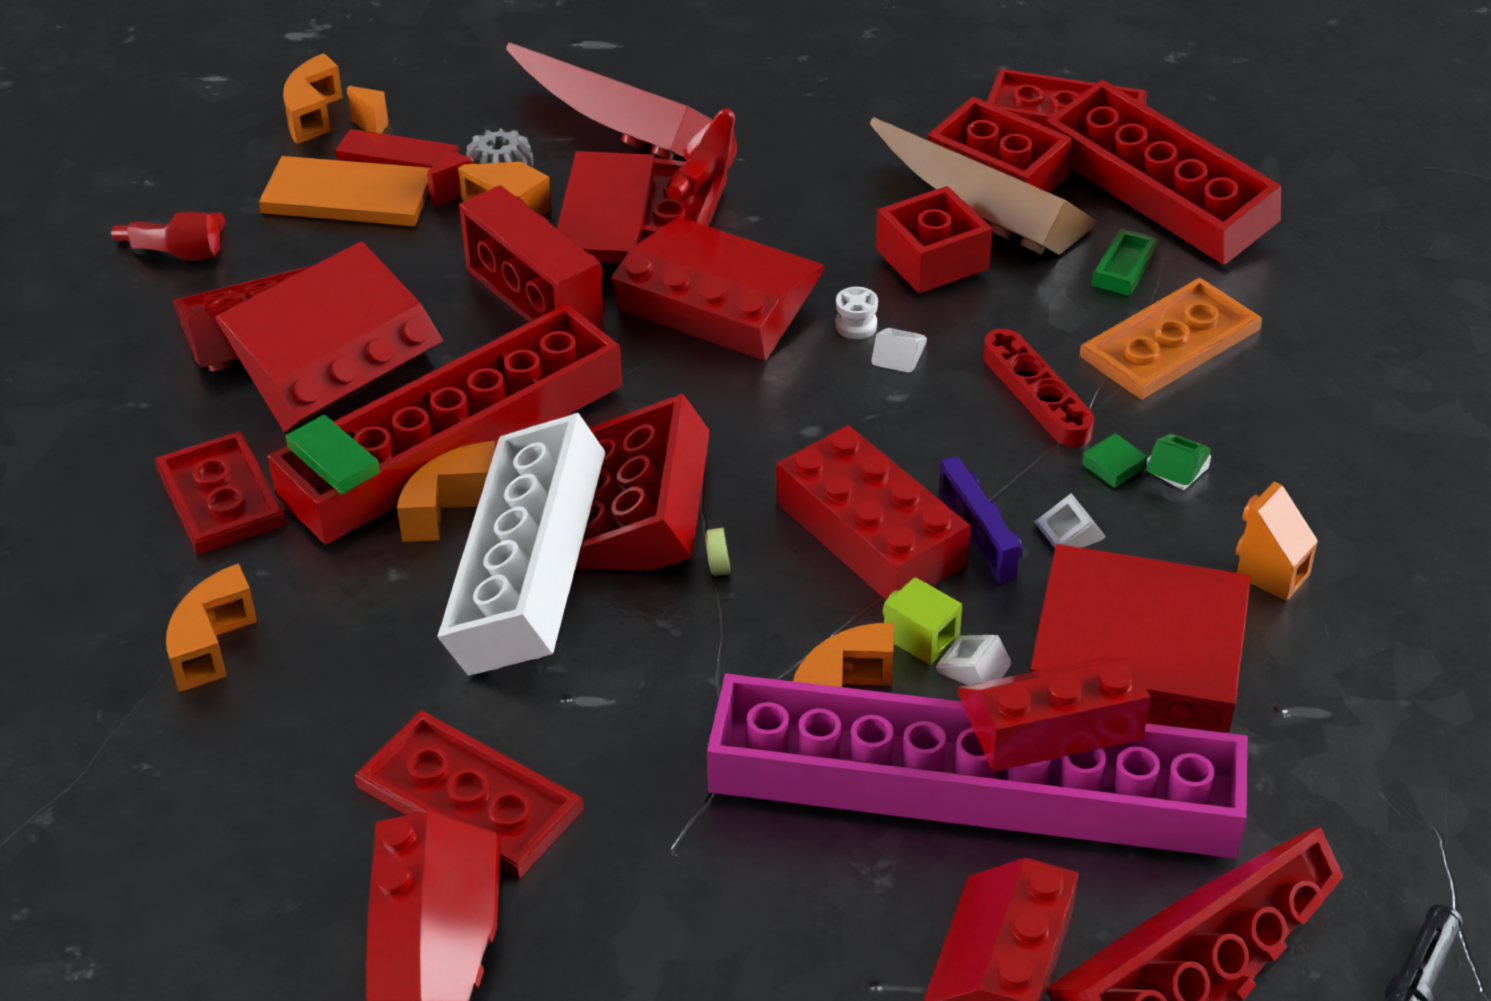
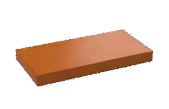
M282 156L259 200L260 212L273 215L416 226L429 195L427 171L430 168Z
M1199 277L1085 342L1080 347L1079 357L1143 400L1261 329L1262 317Z

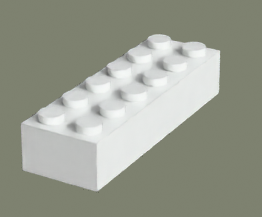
M579 413L499 436L437 636L468 676L532 659H539L554 652L605 455L604 449Z

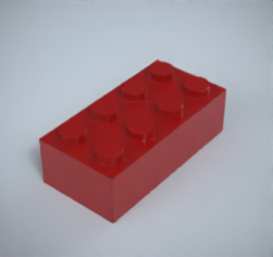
M502 185L459 204L466 267L469 273L528 322L567 303L597 328L604 331L603 311L605 310V303L602 298L601 286L603 270L595 256L585 252L568 235L561 233L544 216L538 215L520 197L514 196Z
M847 425L776 463V504L885 600L893 591H900L914 577L930 586H934L967 566L971 525L851 426Z

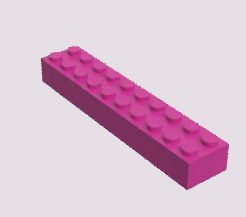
M725 673L707 749L708 792L1237 859L1247 818L1248 736L1146 724L1143 740L992 772L961 701Z

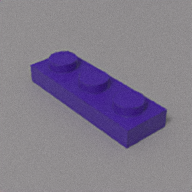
M958 456L941 460L939 496L945 505L971 525L969 540L999 585L1017 580L1019 559L1023 556V548L1019 536L1014 531L1010 532L1001 519L996 503L987 499L980 488L975 473L969 472Z

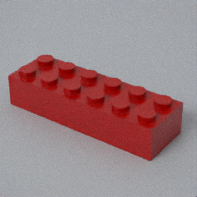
M1103 79L1046 120L1047 128L1072 138L1070 169L1223 265L1281 221L1280 184Z

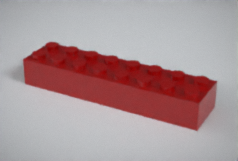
M566 303L334 421L337 426L378 460L379 474L340 494L292 452L288 446H285L267 455L275 495L326 545L397 507L401 492L408 480L423 465L437 456L462 446L481 442L495 441L496 449L499 436L565 417L621 387L620 345Z

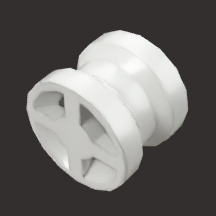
M849 287L837 294L836 309L838 314L835 319V328L841 336L859 340L868 338L876 332L877 317L875 313L878 308V297L872 290L864 287Z

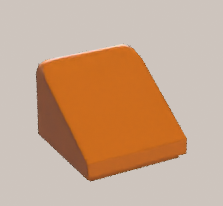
M348 86L347 95L351 121L365 131L382 134L389 124L384 92Z

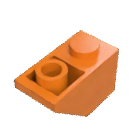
M1274 481L1261 496H1252L1244 509L1242 520L1247 523L1245 532L1236 547V555L1240 556L1237 573L1251 575V584L1287 602L1310 576L1318 540L1283 485Z

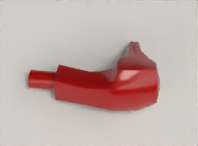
M721 109L687 144L684 149L686 164L677 170L670 180V186L667 188V195L670 199L677 201L684 194L690 197L703 183L724 175L731 167L737 154V141L734 135L736 117L731 109Z
M177 212L168 224L137 221L131 222L129 225H115L111 230V236L114 241L130 242L133 249L159 250L169 252L184 261H200L215 257L220 250V232L224 229L225 218L221 213Z

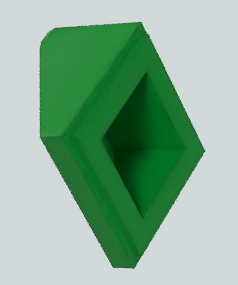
M1168 434L1156 440L1147 468L1152 474L1182 485H1189L1206 462L1211 449L1174 434Z

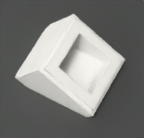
M886 328L876 334L872 364L907 373L912 372L926 345L927 338L921 334Z
M1072 493L1034 521L1054 548L1056 544L1082 548L1097 543L1106 537Z
M998 635L958 636L938 662L936 669L942 675L965 685H972L1001 679L1010 668L1011 659Z

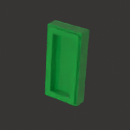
M1120 229L1093 272L1091 286L1131 297L1158 251L1159 239Z
M325 414L286 435L288 448L340 494L349 491L380 473L378 460Z

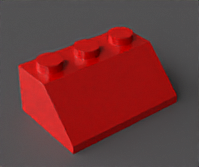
M974 96L927 135V140L1048 193H1051L1069 176L1071 137Z
M1102 657L958 687V696L992 772L1144 739L1150 695L1129 658Z
M1022 858L968 876L923 1001H1045L1047 996L1046 988L1050 986L1073 914L1079 872Z

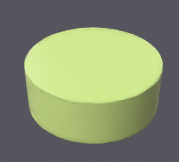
M724 528L707 530L705 532V541L711 575L716 577L731 574Z

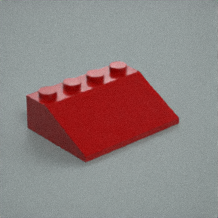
M677 217L632 247L612 275L611 281L620 311L767 361L822 275L824 264Z
M363 241L215 317L284 432L426 355L443 342L422 304Z
M314 265L173 300L174 308L197 364L201 368L208 366L209 371L222 370L233 366V359L239 357L215 317Z
M683 393L590 427L589 429L604 449L605 455L575 569L652 571L691 558L710 430Z

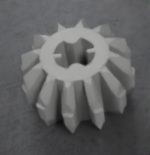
M502 128L498 132L486 130L484 136H474L473 142L467 145L466 156L470 157L474 164L522 162L530 167L533 166V154L531 153L527 137L519 136L515 130L510 132H504Z

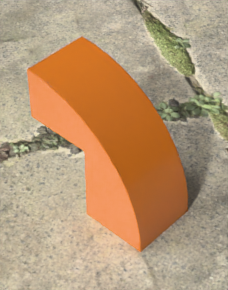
M325 53L301 64L291 73L284 85L283 98L290 135L296 144L331 132L327 104L343 98L339 68Z
M495 441L470 444L445 452L427 462L412 475L401 492L397 506L402 542L440 540L442 508L478 507L494 456Z
M239 563L203 580L183 598L173 612L167 629L166 646L178 693L227 677L216 636L257 622L251 591Z
M894 623L862 625L831 636L816 646L805 657L795 673L793 682L842 687V684L892 686Z

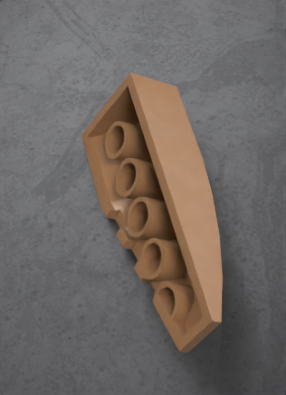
M875 117L870 122V125L890 149L924 181L935 189L949 186L982 219L990 223L989 226L992 228L993 234L1006 240H1010L1012 234L1023 238L1020 245L1039 255H1042L1045 249L1060 255L1092 230L1097 220L1065 199Z

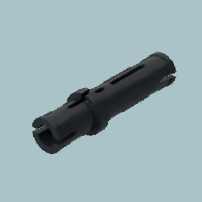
M1436 904L1429 908L1426 920L1410 948L1399 976L1393 977L1385 989L1387 1001H1404L1409 988L1414 989L1410 1001H1433L1431 990L1441 968L1444 966L1455 936L1463 925L1462 917L1456 910L1441 904ZM1428 947H1431L1433 952L1428 963L1425 964L1422 960ZM1417 972L1422 974L1419 980L1415 979Z

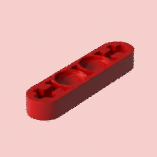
M995 329L985 336L983 359L992 371L1057 442L1068 447H1079L1089 443L1093 434L1094 415L1083 401L1020 334L1010 329ZM1029 371L1036 375L1025 377L1016 374V372ZM1043 396H1051L1058 398L1060 401L1045 402L1040 400L1039 398Z

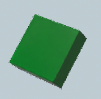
M1115 433L1083 453L1082 465L1116 488L1146 469L1148 456Z

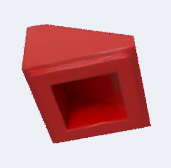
M448 151L427 171L431 205L438 206L462 197L458 168L464 164H474L470 157Z

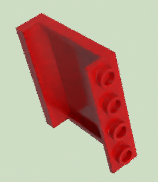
M1056 544L1030 672L1102 657L1129 658L1150 695L1146 724L1230 733L1236 704L1251 575Z

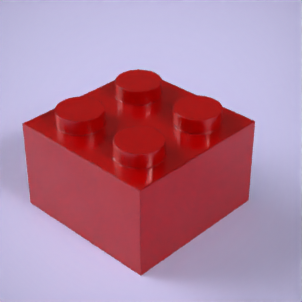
M949 186L877 209L876 250L918 293L989 269L992 228Z

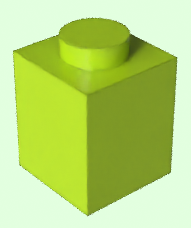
M916 577L900 591H893L884 603L882 611L884 623H894V644L929 665L933 664L960 636L962 603Z

